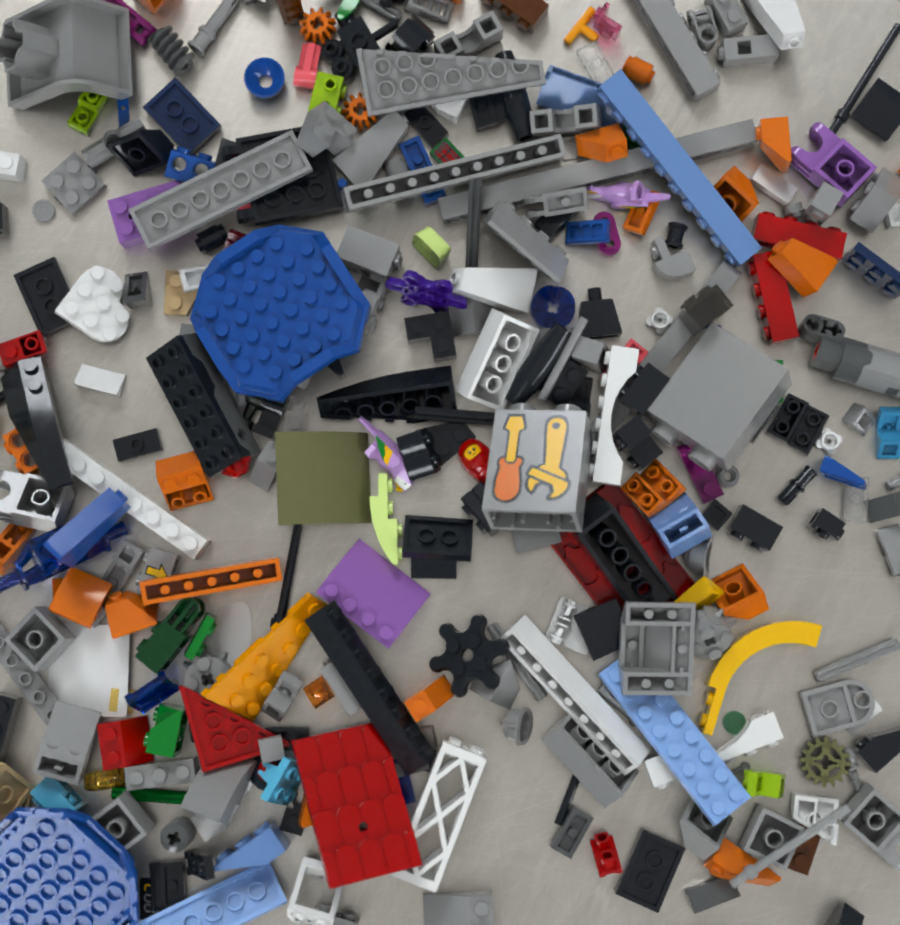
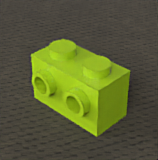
M318 71L308 112L323 101H326L342 115L341 110H343V107L340 104L342 98H346L348 91L344 77Z

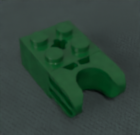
M197 597L181 599L162 622L159 620L157 625L153 626L151 629L153 634L147 640L143 639L136 648L138 653L134 657L155 674L165 672L193 637L190 632L206 612L205 603Z

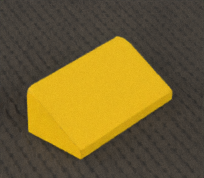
M703 576L674 602H695L697 612L698 610H704L703 606L713 604L725 592L709 578Z

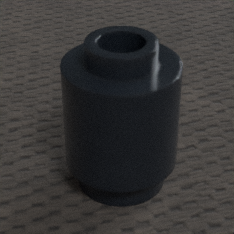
M214 224L197 233L198 239L194 241L200 252L205 250L208 254L225 245L228 235L222 224L217 226Z

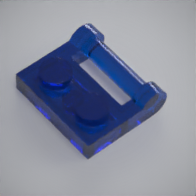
M162 670L156 678L134 693L129 692L124 698L130 707L144 714L179 691L180 683L169 676L165 670Z

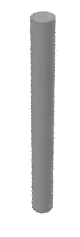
M580 316L538 396L541 400L546 402L589 321L586 318Z

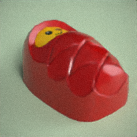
M468 439L459 447L458 460L464 470L476 482H482L485 485L490 449L480 440Z

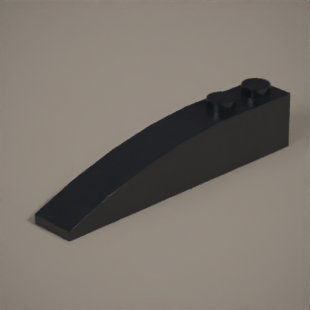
M40 355L19 360L1 377L9 417L50 490L72 485V475L47 369Z
M451 365L386 375L343 387L317 397L321 418L350 420L351 417L362 416L367 421H372V418L385 419V422H394L395 419L406 420V423L427 422L428 420L414 419V409L416 406L457 409Z

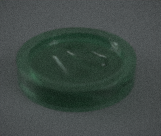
M737 711L728 712L723 718V727L731 734H738L746 723L745 717Z

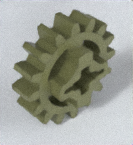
M825 736L824 742H820L819 738L816 737V744L813 745L811 742H807L809 750L802 749L806 756L800 758L801 762H805V765L801 767V771L807 770L809 772L806 775V779L813 777L814 785L821 781L823 787H826L827 782H830L834 787V780L838 779L840 782H843L842 773L845 775L849 774L845 766H851V763L845 761V758L849 757L850 754L842 752L845 748L844 745L836 746L837 739L830 743L828 736ZM822 746L821 752L817 756H810L816 748ZM830 747L839 753L841 759L834 758L830 754ZM823 755H827L828 760L837 763L828 764L827 768H823L821 763L814 760L823 759ZM810 765L818 767L820 776L812 771ZM834 767H840L835 775L829 777V772Z

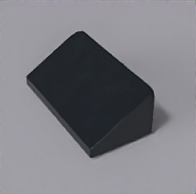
M411 558V578L456 579L457 561Z

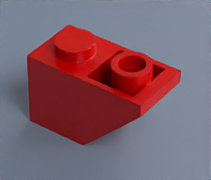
M41 330L0 344V357L3 366L8 369L19 360L38 355L43 356L48 352Z

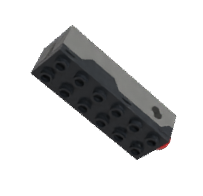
M192 333L174 337L146 357V360L208 478L222 474L238 478L249 472L251 458L259 454L261 450L220 372L198 335Z

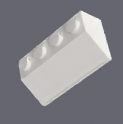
M492 308L455 391L470 400L493 409H504L507 403L505 397L516 373L528 357L540 329Z

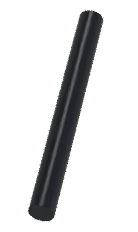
M591 738L587 741L585 748L593 743ZM572 775L554 822L560 826L568 814L580 783L574 775Z

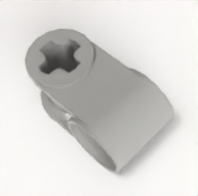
M706 5L705 8L696 11L688 10V25L697 38L699 48L705 52L710 51L718 37V30L711 6ZM703 35H707V36H709L712 40H709V41L704 40V39L702 38V36H703Z

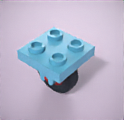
M256 756L253 760H256L257 764L251 780L258 789L263 790L260 798L269 803L288 806L295 799L296 791L301 784L296 760L283 756L282 760L262 764L261 756Z

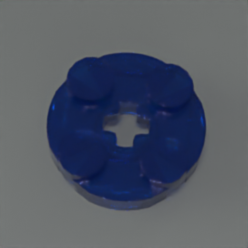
M545 286L538 290L533 297L530 306L532 318L541 328H552L556 323L566 327L572 321L575 313L574 297L566 288L561 286ZM549 303L553 305L557 303L559 305L557 313L548 312Z

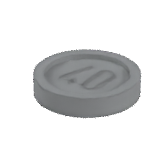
M41 199L33 205L32 213L38 221L48 222L55 216V207L50 201Z

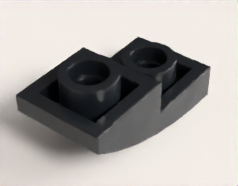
M580 211L549 217L540 216L534 223V227L542 230L552 239L565 228L566 222Z

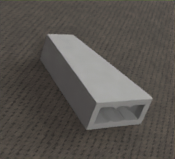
M397 112L388 113L354 141L351 146L333 159L335 168L351 186L379 178L386 167L385 163L392 158L399 144L402 143L409 132V120L402 112L399 114Z

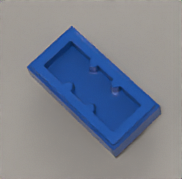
M600 219L567 222L565 244L570 246L609 243L611 221Z

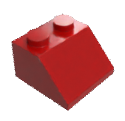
M148 715L97 724L103 771L125 768L155 760L154 754L145 753L147 746L143 745L146 732H150Z

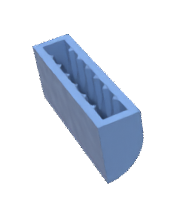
M553 65L549 66L545 75L546 85L541 87L536 102L537 105L548 109L565 110L574 108L575 105L597 103L601 106L602 127L618 123L611 114L613 112L608 105H603L597 97L599 94L597 89L603 83Z

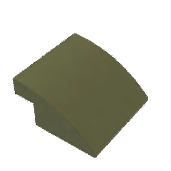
M336 431L275 432L279 526L371 523L369 458L364 453L368 449V433Z

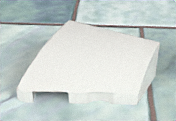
M791 792V817L807 828L838 809L839 806L838 798ZM836 821L817 835L830 844L837 845L839 824Z

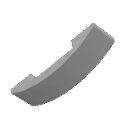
M127 539L123 540L112 557L113 561L101 578L113 584L109 595L124 589L144 553L142 549ZM106 600L101 606L99 616L92 625L94 628L97 627L106 615Z

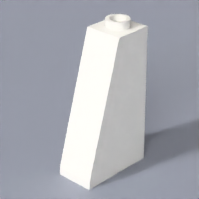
M743 0L780 50L803 47L806 29L796 0Z
M464 267L453 269L449 281L452 282L453 293L515 314H523L529 312L538 269Z

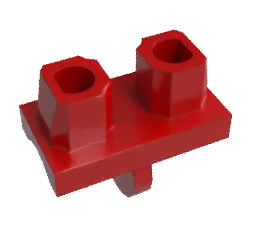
M608 832L595 834V839L590 840L599 877L602 878L612 873H623L613 836H609Z

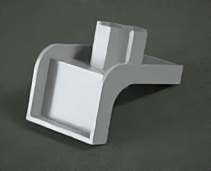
M45 0L6 19L3 23V31L0 37V62L4 64L5 72H7L8 107L25 110L69 92H91L120 100L133 96L129 8L103 0Z

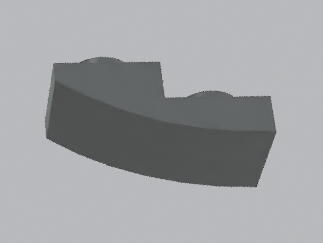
M722 878L685 891L694 914L741 896L737 887L733 889L729 880Z

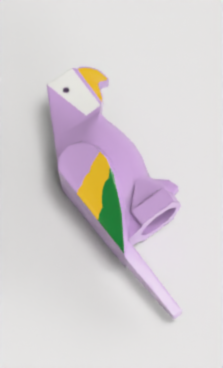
M639 180L634 181V184L617 182L615 185L586 186L588 199L608 202L611 204V208L618 210L648 207L651 202L665 201L671 198V194L650 193L651 190L645 188Z
M361 416L358 420L376 438V441L364 453L367 455V458L376 459L380 467L394 478L396 485L394 489L396 491H406L414 483V480L411 481L398 445L382 430L379 431Z

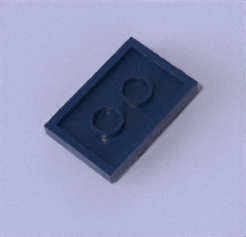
M176 77L143 106V109L178 146L190 149V154L198 150L222 127Z
M858 242L842 257L850 269L858 270L864 275L863 277L866 281L881 287V291L886 296L894 297L895 299L900 296V272L863 244Z

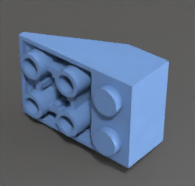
M685 491L670 505L651 517H648L642 511L672 559L712 537L710 526Z
M266 821L256 828L253 832L254 836L246 835L237 842L234 850L231 851L228 848L218 855L215 859L214 872L267 865L284 853L291 843L284 832L280 830V826L276 821L270 824Z

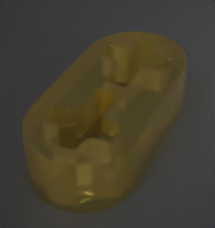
M121 768L91 772L84 776V789L87 791H101L112 789L113 787L126 786L124 769Z

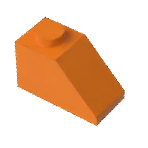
M618 123L575 135L578 156L606 163L628 157L627 138Z

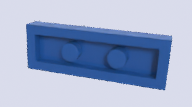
M419 135L399 144L401 153L410 171L432 166ZM443 189L421 196L425 205L428 206L437 202L438 198L445 197L446 193Z

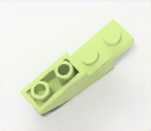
M378 473V496H369L372 522L386 556L393 565H399L398 560H403L402 547H398V537H402V524H398V519H389V515H393V501H389L388 492H393V480L388 479L387 473Z

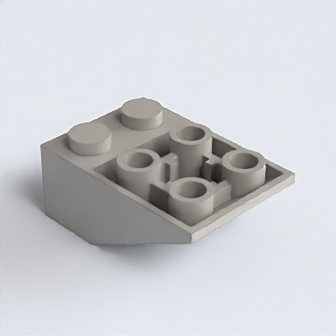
M56 700L32 773L78 785L86 772L97 731V724H99L102 712Z

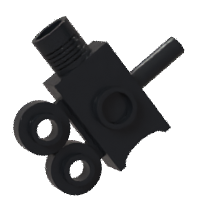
M337 11L335 18L341 28L336 32L341 41L329 39L321 48L324 59L332 63L331 70L333 75L344 77L345 81L350 80L354 76L355 67L360 71L356 49H380L376 41L399 28L395 20L371 33L361 16L356 18L352 13L344 20H338ZM331 47H335L333 52H329ZM345 51L348 54L349 58L344 57ZM341 65H345L343 70H339Z

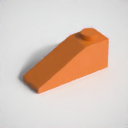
M9 524L0 534V574L2 576L17 561L37 529Z
M724 837L720 848L705 860L703 866L708 868L712 875L731 880L743 872L744 867L750 863L753 865L758 861ZM765 868L758 873L759 876L753 880L748 879L745 882L772 886L780 882L782 877L769 868Z

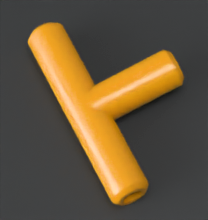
M588 7L563 39L565 44L570 45L580 32L591 41L596 42L599 34L586 25L596 13L593 7Z

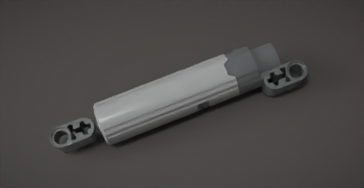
M809 314L798 326L799 337L805 341L815 343L810 366L829 371L833 379L900 399V353L844 337L845 327L837 320L817 314ZM806 324L811 325L814 328V331L808 329Z

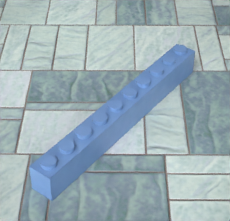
M620 69L601 84L597 89L599 93L597 95L598 99L603 105H608L611 108L613 118L619 124L622 122L626 127V134L632 141L636 140L641 146L640 152L643 156L653 161L655 171L661 177L664 176L669 182V189L675 195L678 193L683 199L682 205L688 212L692 211L700 228L706 229L709 232L711 242L717 248L721 247L725 253L724 258L730 265L734 264L737 267L758 252L762 247L624 72Z

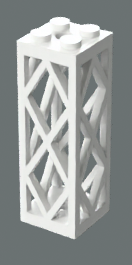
M449 736L448 739L443 737L411 820L415 838L438 822L442 845L422 860L423 865L394 872L392 876L436 893L487 760L483 748L473 744L467 747L462 745V740L453 736ZM444 755L453 757L440 767ZM465 762L475 766L470 781H468ZM460 764L464 789L441 806L437 781ZM432 788L436 810L418 824ZM460 805L447 838L443 817ZM438 863L434 873L427 871Z

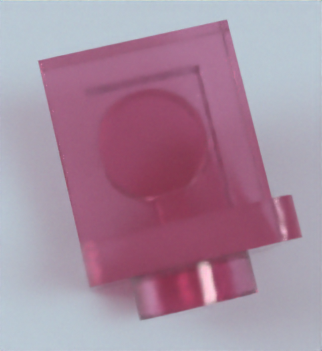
M606 2L603 8L599 6L592 17L595 19L593 28L598 30L602 37L606 39L611 38L616 41L620 35L622 25L606 16L610 4Z

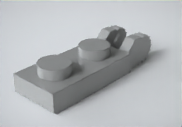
M585 186L541 193V195L524 198V204L542 202L543 208L525 212L527 218L549 217L589 210Z

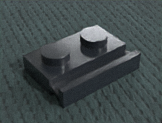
M185 861L150 862L151 911L164 910L185 900Z

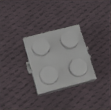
M75 151L42 180L44 185L54 194L53 198L58 203L61 202L72 215H75L106 187L94 173L95 170L90 165H87Z

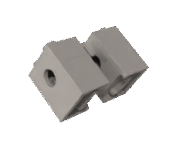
M348 225L337 254L347 269L362 275L358 286L371 305L368 322L365 323L363 335L368 336L369 332H373L377 325L378 319H376V314L378 310L382 311L386 299L383 297L386 290L390 291L384 284L389 277H392L395 269L399 270L403 258L401 257L402 253L400 252L399 244Z

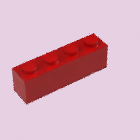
M767 211L759 213L755 217L751 233L762 247L772 249L779 241L785 242L794 238L836 258L838 262L842 259L847 233L841 232V229L837 227H819V224L816 222L802 223L798 222L794 217L786 216L780 218L776 217L774 213Z
M773 251L754 254L749 258V262H747L748 274L752 275L754 281L752 292L754 297H757L759 303L757 314L759 319H762L764 325L762 327V336L765 341L767 340L768 346L794 341L799 337L787 281L768 260Z

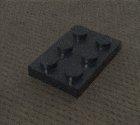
M52 257L13 275L37 329L41 330L43 337L70 325L69 322L54 313L70 291L68 282L56 257Z
M405 515L402 557L471 562L473 520Z
M642 828L617 885L615 894L659 913L686 848Z

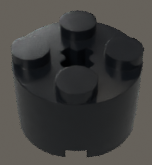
M413 14L411 19L408 18L392 36L395 41L392 44L388 42L385 49L387 51L420 53L422 50L426 52L434 43V32Z

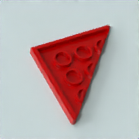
M184 685L179 686L203 773L259 756L258 739L276 735L235 712L204 698L201 694ZM282 738L283 748L289 747V742Z

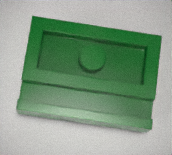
M206 612L185 650L184 657L193 661L195 655L197 657L201 655L205 648V644L202 642L206 635L209 637L212 635L217 625L213 623L215 621L214 615Z

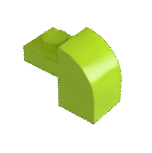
M744 769L743 787L750 796H766L779 799L784 795L786 774Z

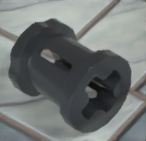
M669 222V231L665 243L668 248L681 250L683 249L682 240L684 232L687 231L688 227L682 223Z

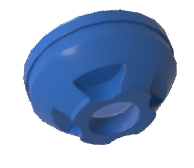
M262 57L255 59L247 66L244 73V81L247 89L254 96L269 99L278 95L284 87L285 74L277 61ZM265 76L273 80L272 85L268 88L260 86V80Z

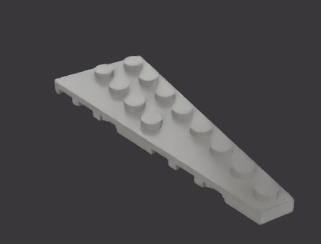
M356 49L368 117L546 85L543 62L539 60Z

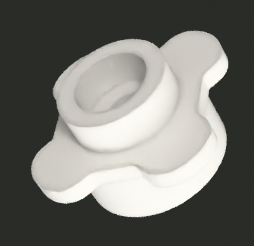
M661 307L655 308L654 314L646 319V324L655 328L658 334H663L667 325L673 322V317L663 311Z
M825 428L821 432L820 439L816 440L815 445L817 448L826 450L827 454L832 455L836 453V448L842 442V437L831 432L829 428Z

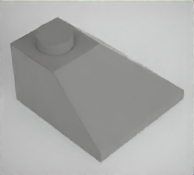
M691 798L680 819L685 847L704 861L720 848L733 818L728 815L716 826H713Z

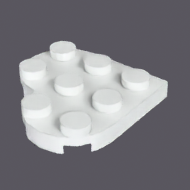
M98 265L86 270L79 277L54 312L90 338L101 343L119 340L125 334L129 325V313L119 302L123 294V282L112 270Z

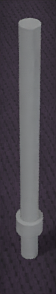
M845 803L752 865L750 863L744 867V871L729 880V883L735 889L748 879L753 880L759 876V872L850 813V808Z

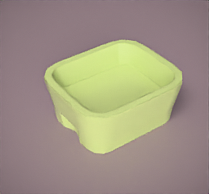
M429 226L413 235L412 244L414 248L435 269H439L449 257L450 246Z

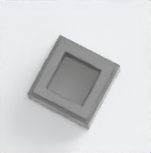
M281 734L258 739L262 764L282 760L283 756H285Z

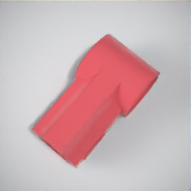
M310 42L302 44L299 65L296 66L294 72L293 86L307 89L314 88L317 72L319 71L321 46Z

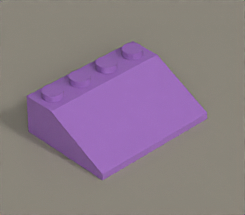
M358 539L316 591L328 603L335 600L346 617L388 649L431 594L361 539Z

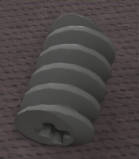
M172 26L160 28L151 34L147 40L148 43H151L153 49L157 50L158 55L163 57V61L168 64L170 70H173L175 76L179 77L186 74L193 66L192 60L195 55L193 53L187 54L189 47H182L184 43L182 39L176 41L178 38L177 33L170 34L173 30Z
M184 816L173 819L161 831L160 840L163 848L172 853L184 850L195 838V826L189 818Z

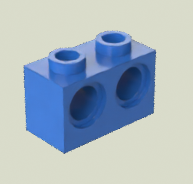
M177 146V149H171L164 176L186 182L198 176L196 172L198 164H204L210 170L215 167L216 161H213V156L199 153V156L190 154V149ZM175 158H183L186 161V167L184 169H177L174 166Z

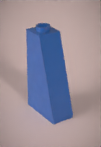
M108 488L50 537L43 546L59 561L73 568L131 508L126 503L129 498L119 489L114 492L111 488Z

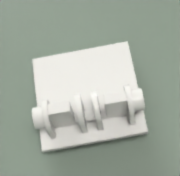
M560 596L545 637L553 643L587 655V646L573 615L587 610L589 607Z

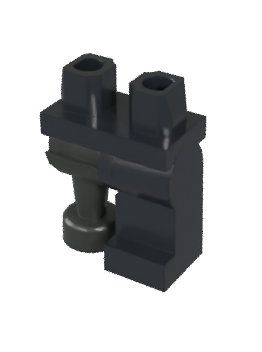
M245 396L246 407L243 418L249 429L252 430L254 422L250 420L256 409L262 411L253 432L275 440V432L279 430L291 398L287 397L282 403L266 400L262 397Z

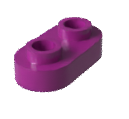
M603 211L596 214L593 220L608 219L611 221L609 240L614 243V246L608 247L606 243L597 244L602 255L611 257L618 253L621 241L613 215Z

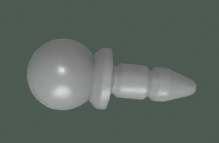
M845 748L842 752L850 754L849 757L845 758V761L851 763V766H845V769L849 772L848 775L852 786L856 791H859L860 779L856 770L859 768V764L856 763L857 754L854 750Z

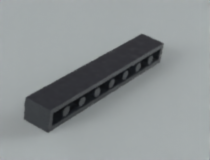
M332 601L304 621L406 776L421 769L433 760L437 755L432 746L428 743L419 726L407 711L406 706L401 702L394 688L390 685L381 668L376 664L367 647L363 644L336 601Z

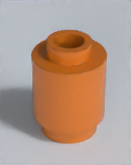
M628 56L622 68V71L629 79L642 86L645 83L650 84L656 73L652 70L654 65L636 56L634 58Z

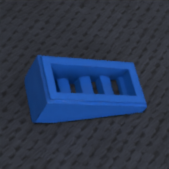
M825 455L820 467L823 477L866 490L867 484L863 478L830 456Z

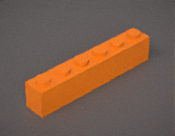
M275 556L139 580V586L144 606L283 580L279 558Z

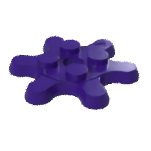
M407 270L402 279L389 277L384 284L386 288L402 293L400 302L408 306L421 304L430 307L435 313L449 311V306L459 309L467 308V299L453 294L452 282L448 280L431 281L415 271Z

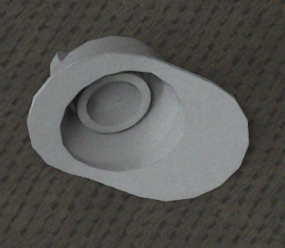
M713 534L709 539L684 553L687 567L709 578L710 554L714 540Z
M529 708L512 709L508 711L504 721L500 722V725L503 726L505 737L515 741L517 746L526 744L532 732L533 715Z

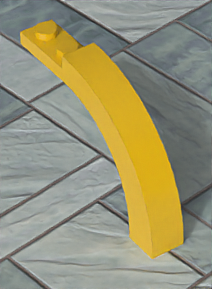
M801 621L772 622L753 628L732 641L730 646L722 653V656L715 660L705 680L704 685L713 688L712 691L707 692L705 698L707 708L705 714L701 713L698 721L700 732L712 736L728 683L738 667L747 658L759 650L782 643H798L816 647L823 625Z

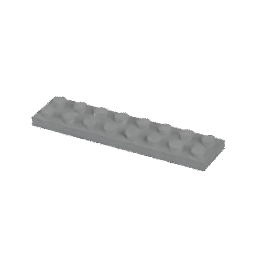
M293 130L128 209L148 250L152 251L313 172L302 148L296 144L297 138Z

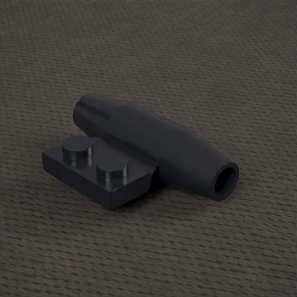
M510 50L502 51L495 55L496 58L515 59L513 52ZM526 88L469 99L477 131L499 125L502 120L507 118L517 142L527 141L534 137L531 134L530 111L532 109Z
M556 323L537 342L516 373L505 397L507 401L511 404L526 403L538 389L542 390L571 335L569 330ZM568 359L547 399L555 405L567 404L588 374V371L571 359Z

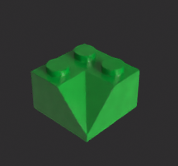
M161 703L154 710L153 721H156V723L150 729V732H146L143 745L147 746L145 753L174 758L182 751L188 718L184 706Z

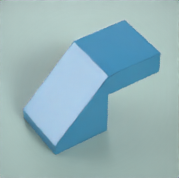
M879 407L875 423L877 459L900 458V407Z

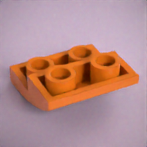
M657 459L641 474L635 472L621 487L648 517L666 508L687 489Z
M70 567L48 609L50 612L91 629L101 612V606L112 590L113 584L75 567Z

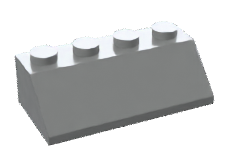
M566 713L546 733L542 741L594 798L606 808L624 795L639 773V770L636 768L627 775H624L594 742L585 748L590 737Z

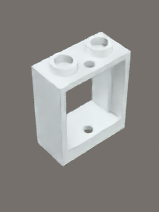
M303 856L286 917L296 923L306 922L313 925H333L344 886L336 888L330 913L297 905L296 902L304 875L327 881L322 861Z

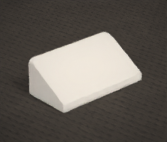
M762 164L750 179L754 187L784 207L789 204L798 190L797 187Z
M82 364L75 378L74 385L120 397L126 375Z

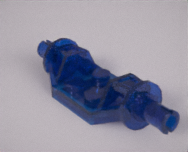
M120 521L113 525L76 565L97 556L103 551L110 552V541L128 534L124 522ZM64 525L27 542L17 560L12 561L13 572L0 577V593L18 584L27 591L30 585L44 581L70 568L59 561L43 546ZM32 558L34 567L23 572L22 568Z

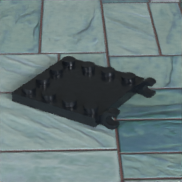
M302 127L236 138V145L221 147L223 161H229L290 130H293L298 139ZM325 149L312 158L303 150L313 172L250 202V209L237 210L238 224L254 220L255 226L342 210L344 205L337 184L338 181L331 152Z

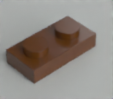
M816 834L798 846L787 868L808 876L821 837Z

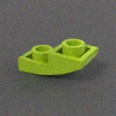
M82 92L77 100V108L67 121L68 127L88 136L100 116L108 96Z

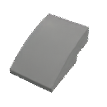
M246 759L204 773L202 768H200L180 808L189 814L227 825L235 805L240 806L257 761Z

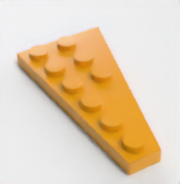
M307 592L288 610L287 616L281 622H275L270 627L271 631L264 638L259 637L234 661V666L225 674L221 673L216 678L217 682L209 689L205 688L200 694L204 698L254 721L261 711L265 700L275 687L280 675L284 670L286 671L311 632L304 620L328 604Z

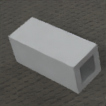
M769 34L723 38L720 46L717 47V59L721 60L722 68L774 63L779 56L778 46Z
M329 658L322 662L324 667L320 668L350 716L362 707Z

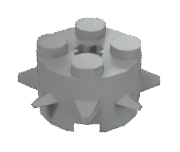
M703 606L704 610L695 612L694 656L715 660L722 656V653L734 640L730 628L737 621L736 619L725 618L723 615L724 609H719L715 606Z
M204 648L200 659L195 660L193 663L184 661L183 665L187 672L185 674V681L180 683L179 686L184 685L199 694L205 688L209 689L217 682L216 678L221 673L225 674L232 668L227 662L228 652L225 651L219 657L210 656L206 648ZM212 674L214 676L212 679L215 681L214 683L207 684L205 676Z

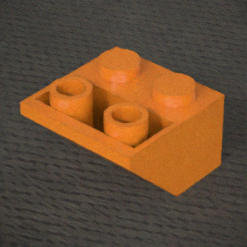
M195 451L155 461L156 479L170 511L214 500L210 480Z

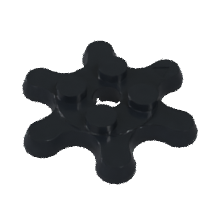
M482 614L474 615L469 628L464 632L458 631L451 623L442 624L439 628V634L446 641V650L442 655L432 657L429 662V667L433 672L440 673L447 670L452 673L454 680L451 692L458 698L464 697L467 694L468 686L474 680H480L488 689H495L500 684V677L493 671L492 662L496 657L506 655L509 652L510 645L507 640L502 638L495 641H490L486 638L487 618ZM467 649H471L473 652V658L469 662L462 658Z

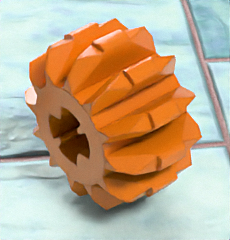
M311 7L310 15L305 12L303 13L304 20L299 21V25L302 27L299 31L302 36H305V42L312 40V43L317 45L318 41H321L323 45L325 44V39H333L331 34H335L337 31L336 27H334L336 20L331 18L330 11L324 13L323 8L320 7L318 12H315L314 8Z
M359 92L356 99L353 95H350L351 102L344 101L345 109L341 110L342 115L346 116L345 119L354 127L358 126L359 132L363 131V126H366L369 130L371 128L370 122L377 123V118L375 116L368 117L365 98L363 99L362 93ZM360 109L363 110L362 115L357 114Z

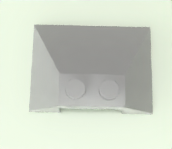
M625 602L620 619L618 664L622 695L692 696L695 602Z

